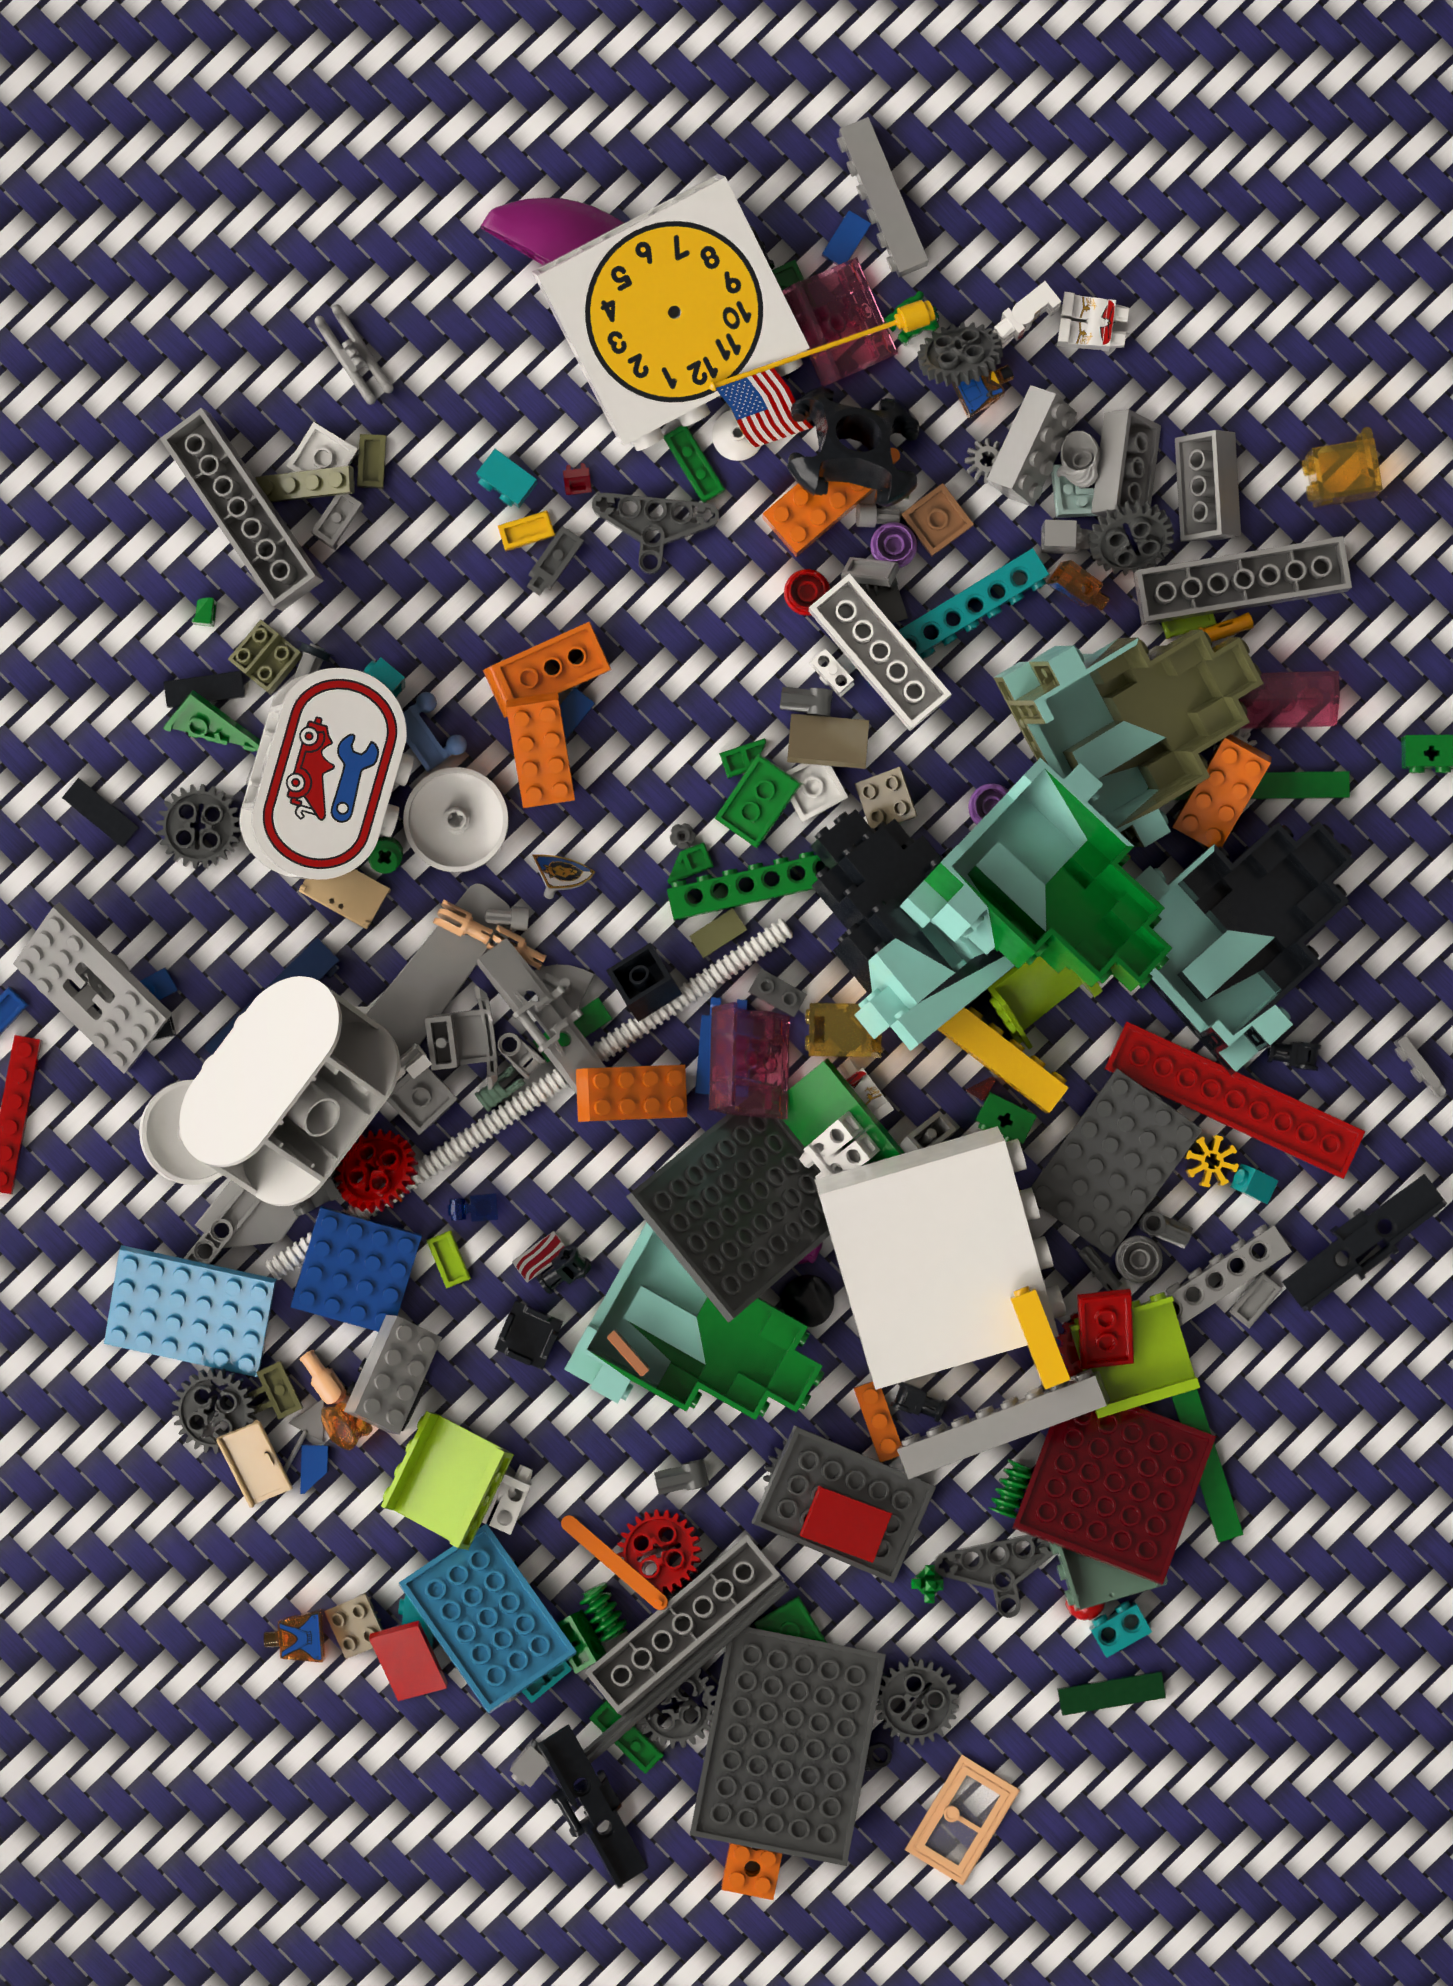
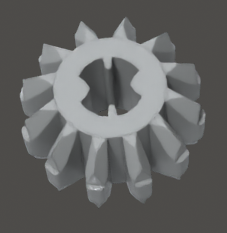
M986 438L984 447L977 440L974 443L977 450L968 448L967 453L972 457L965 458L964 463L972 464L967 469L968 474L974 471L977 472L974 477L975 481H978L982 475L984 476V483L988 484L987 477L1000 450L997 451L1000 442L996 441L993 447H991L990 439ZM985 455L987 459L989 456L993 459L989 467H987V464L985 466L981 464Z

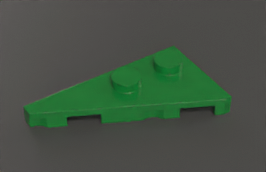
M192 690L163 727L166 731L171 732L172 729L188 732L190 737H202L207 741L227 745L228 742L244 746V750L252 752L258 751L261 741L194 690Z

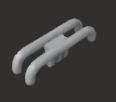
M336 304L332 307V312L349 337L348 340L342 343V346L323 316H317L314 322L366 403L372 405L376 402V397L358 372L360 369L367 365L385 393H391L393 385L382 371L342 307Z

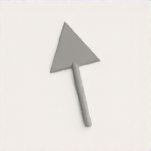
M322 1399L289 1422V1424L303 1432L283 1467L286 1473L307 1434L323 1442L324 1401Z

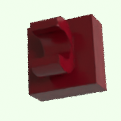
M581 463L580 469L571 470V466L567 465L566 470H563L566 495L592 492L589 467L586 468L584 463Z

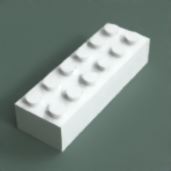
M850 573L809 607L810 614L909 731L951 697L952 694Z

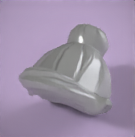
M1073 431L1067 435L1061 447L1062 466L1058 468L1057 476L1066 477L1079 488L1091 486L1098 478L1097 467L1101 453L1097 442L1090 434L1084 431Z

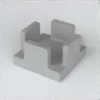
M427 1068L415 1079L409 1073L395 1085L393 1092L386 1101L421 1135L448 1111L449 1107L458 1098L433 1071Z

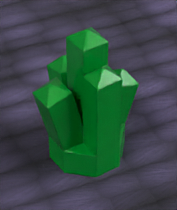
M925 1565V1568L912 1578L911 1589H918L924 1595V1603H934L935 1594L939 1590H943L944 1580L936 1572L935 1565Z

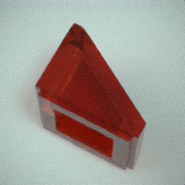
M993 1076L968 1088L965 1092L983 1101L995 1083L996 1078Z

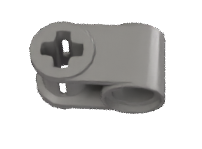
M505 1033L498 1040L499 1051L526 1080L530 1078V1074L540 1064L546 1062L531 1046H528L514 1033ZM506 1037H513L517 1041V1048L513 1052H507L502 1047V1041ZM531 1058H533V1060L524 1068L523 1066H524Z

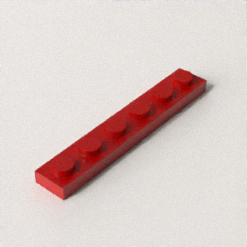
M14 1035L0 1108V1192L6 1194H13L42 1042L40 1039Z

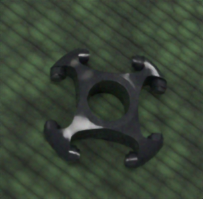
M820 386L801 396L792 405L791 416L794 421L801 422L809 418L816 426L819 454L814 457H804L800 453H792L788 458L787 465L792 477L811 495H826L829 485L827 481L849 482L876 489L874 503L887 508L905 499L917 487L916 474L911 471L900 472L895 468L892 461L890 436L898 433L907 440L913 441L918 438L920 428L916 417L896 398L881 399L879 410L858 408L833 402L834 391ZM852 439L865 445L869 451L858 452L849 449L840 440Z

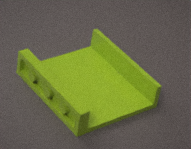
M1040 956L1030 966L1025 962L1019 969L1016 966L987 988L992 996L989 1001L1003 1020V1024L1010 1031L1009 1034L1018 1043H1024L1029 1050L1033 1046L1024 1030L1083 984L1094 998L1103 992L1098 982L1090 987L1072 969L1069 970L1065 967L1060 973H1057Z
M1165 1292L1149 1296L1151 1301L1142 1304L1140 1300L1132 1301L1133 1364L1090 1368L1092 1372L1099 1370L1110 1398L1107 1406L1095 1410L1098 1418L1200 1388L1175 1312L1173 1296H1166ZM1075 1318V1324L1069 1325L1080 1360L1078 1318Z
M426 1411L425 1415L418 1421V1430L414 1438L406 1446V1455L403 1461L395 1469V1478L391 1486L383 1494L381 1507L394 1510L450 1541L449 1544L457 1548L469 1550L514 1454L437 1413Z

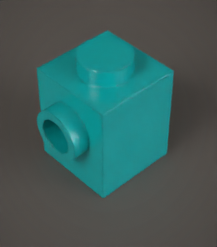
M1241 1163L1230 1187L1255 1200L1268 1204L1278 1180Z

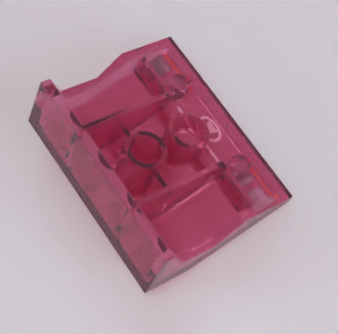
M857 257L782 290L810 347L807 351L885 324ZM887 328L809 355L822 386H827L897 355L898 351Z
M736 1002L712 1007L709 1110L730 1115L788 1119L790 1016L771 1011L740 1009Z

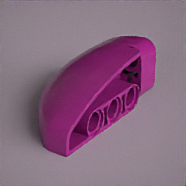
M531 198L495 207L487 214L480 227L482 230L544 266L624 224V222L603 210L578 201L563 198Z

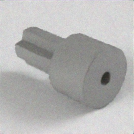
M859 503L857 505V527L874 528L876 524L900 522V510L877 508L876 504Z
M512 906L511 911L486 910V923L510 925V930L527 931L529 907Z

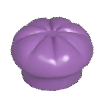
M898 522L886 523L874 532L870 543L871 553L875 560L898 562L899 568L908 565L915 557L917 540L913 531L906 525Z
M985 784L977 788L971 795L968 804L969 814L973 822L977 825L1009 790L998 784Z

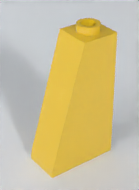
M1029 1286L1014 1291L1015 1296L1011 1297L1010 1300L1043 1387L1048 1389L1069 1381L1070 1377L1036 1289L1030 1290Z

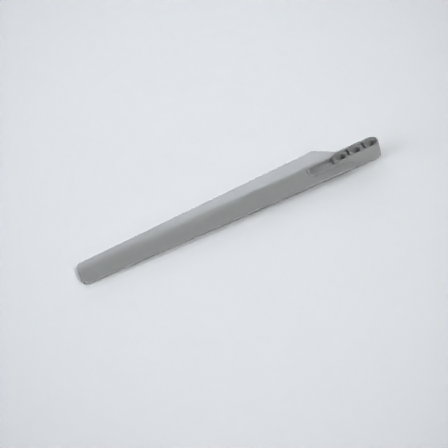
M478 883L470 886L455 904L472 913L474 921L493 929V933L497 935L500 933L496 930L498 924L485 922L486 910L511 911L509 905L483 884ZM437 926L367 1012L366 1015L391 1034L397 1044L400 1056L409 1050L414 1043L419 1046L427 1036L425 1018L428 1015L442 1014L476 967L477 959L488 950L486 948L487 944L485 945L483 942L467 934L460 937ZM490 935V939L487 942V944L493 943V940L491 939L492 935ZM230 1181L195 1224L204 1234L183 1259L211 1265L224 1248L281 1242L299 1217L293 1211V1208L298 1204L275 1206L265 1203L233 1181ZM219 1223H225L229 1227V1234L225 1238H220L216 1235L215 1228ZM204 1243L209 1244L213 1249L212 1255L207 1259L199 1255V1247Z

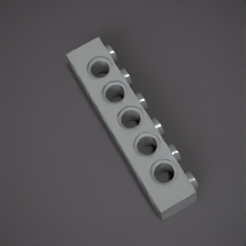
M1263 1224L1252 1232L1254 1237L1248 1241H1245L1244 1238L1237 1241L1231 1246L1233 1251L1225 1256L1222 1253L1216 1255L1209 1260L1211 1264L1203 1271L1200 1267L1187 1275L1188 1281L1182 1285L1176 1282L1165 1290L1166 1296H1173V1302L1177 1304L1178 1310L1176 1315L1180 1326L1292 1252L1274 1225L1267 1227L1266 1224ZM1257 1243H1261L1265 1249L1264 1255L1260 1258H1255L1252 1255V1247ZM1234 1258H1240L1243 1262L1241 1271L1237 1273L1232 1272L1230 1269V1262ZM1213 1272H1217L1221 1276V1283L1217 1287H1211L1208 1283V1277ZM1190 1287H1196L1199 1290V1298L1194 1302H1190L1186 1298V1292Z

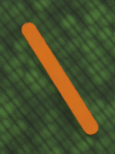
M567 1515L562 1519L561 1526L567 1533L657 1610L667 1608L668 1599L664 1594L576 1518Z

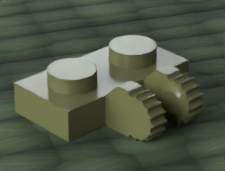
M282 1361L256 1372L262 1387L247 1393V1396L258 1397L259 1394L266 1392L270 1401L257 1405L258 1409L253 1412L254 1415L273 1407L280 1420L304 1408Z

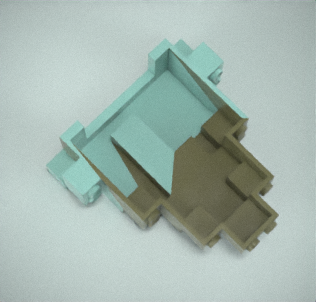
M1191 630L1168 645L1155 646L1150 650L1139 638H1118L1093 654H1082L1075 646H1054L1031 661L1018 662L993 677L1036 760L1038 761L1041 758L1062 779H1065L1081 763L1103 784L1097 791L1100 797L1091 806L1134 847L1144 848L1171 832L1167 826L1169 823L1168 819L1159 808L1210 777L1207 771V762L1202 756H1199V753L1250 723L1246 716L1248 714L1247 709L1238 699L1264 684L1260 677L1261 671L1251 660L1248 654L1250 653L1249 647L1240 637H1231L1212 648L1211 638L1203 630Z

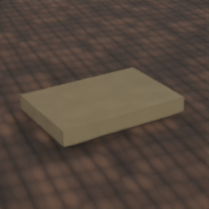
M791 714L787 762L866 769L869 720Z

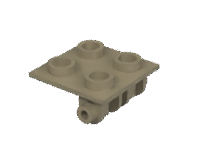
M901 766L855 783L868 825L871 828L877 827L883 821L888 824L893 819H896L900 823L918 816Z
M366 1593L324 1611L345 1659L372 1649L373 1647L369 1640L370 1633L384 1630L381 1623H379L381 1618H377L376 1614L378 1612L374 1611L370 1601L372 1598L371 1596L368 1597Z

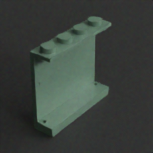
M1049 1542L1052 1554H1057L1060 1565H1057L1060 1580H1065L1068 1590L1064 1591L1069 1606L1073 1605L1075 1611L1165 1586L1168 1582L1167 1577H1165L1163 1585L1157 1584Z

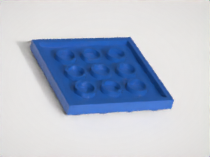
M320 1206L290 1307L379 1332L386 1315L398 1316L422 1235Z

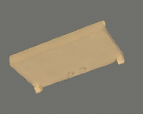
M354 869L335 878L305 879L299 888V892L359 926L368 929L391 889Z
M255 1420L252 1424L217 1437L216 1441L250 1508H253L256 1503L293 1489L260 1421Z

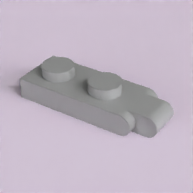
M1401 1036L1393 1042L1397 1047L1394 1051L1403 1062L1407 1060L1413 1069L1410 1072L1419 1083L1423 1081L1435 1096H1444L1446 1093L1445 1087L1406 1036Z

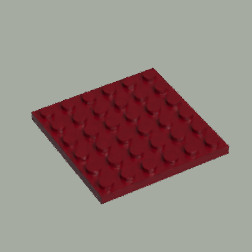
M1140 1407L1101 1418L1096 1416L1094 1410L1049 1427L1012 1528L1163 1585L1216 1436Z

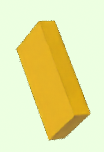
M547 510L498 525L505 551L555 537Z

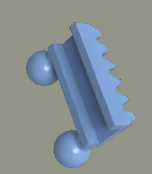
M423 692L417 697L416 704L410 706L403 714L407 730L406 742L426 771L429 772L448 759L449 756L463 754L467 748V742L461 735H452L448 738L446 746L442 748L419 715L421 712H432L437 705L436 697L432 693Z

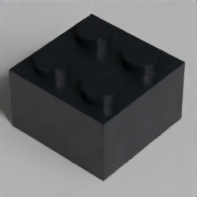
M651 942L606 970L627 1007L638 1022L682 995L681 990Z

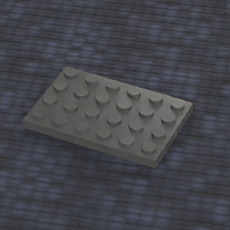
M1116 1068L1030 1188L1033 1190L1039 1207L1111 1257L1203 1129Z
M794 1425L755 1512L752 1523L894 1583L936 1486L916 1477L908 1479L905 1472ZM818 1486L892 1513L873 1563L799 1535Z

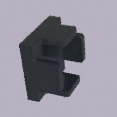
M515 1301L494 1349L512 1359L543 1370L564 1321Z

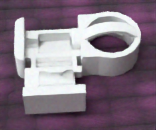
M416 1043L400 1056V1072L397 1083L402 1079V1076L406 1073L405 1071L415 1079L432 1065L426 1057V1053Z

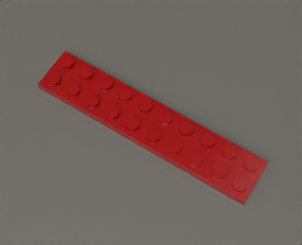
M1127 1021L1104 1068L1111 1073L1118 1068L1150 1091L1341 1179H1344L1365 1134V1131L1238 1072L1230 1075L1222 1065Z

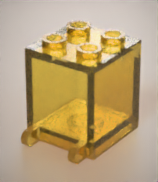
M1369 427L1362 429L1361 433L1356 436V441L1312 448L1305 456V460H1302L1303 474L1308 476L1310 485L1306 486L1307 499L1309 502L1312 501L1313 508L1372 499L1383 490L1372 429Z
M810 1003V1009H806L805 1020L806 1024L809 1025V1035L805 1037V1049L809 1051V1056L881 1058V1053H883V1048H881L882 1034L873 1039L854 1016L861 1009L858 1004Z

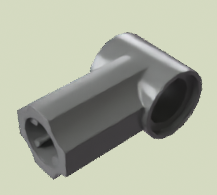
M782 687L780 710L806 712L807 715L830 717L833 690Z
M1145 1211L1141 1214L1138 1221L1139 1227L1144 1233L1185 1249L1192 1235V1227L1155 1211ZM1150 1216H1155L1158 1219V1226L1154 1230H1149L1146 1226V1221Z
M704 1459L683 1463L680 1467L654 1472L659 1495L683 1489L694 1490L709 1486Z

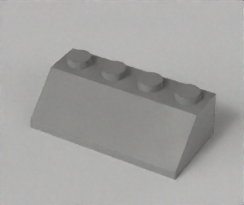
M1129 409L1104 413L1100 442L1101 454L1097 467L1098 478L1095 481L1091 513L1106 518L1105 510L1116 511V504L1124 508L1126 501L1129 502L1130 506H1134L1136 500H1139L1141 506L1147 501L1151 505L1161 425Z
M1212 430L1175 438L1181 542L1222 540L1241 536L1235 432Z

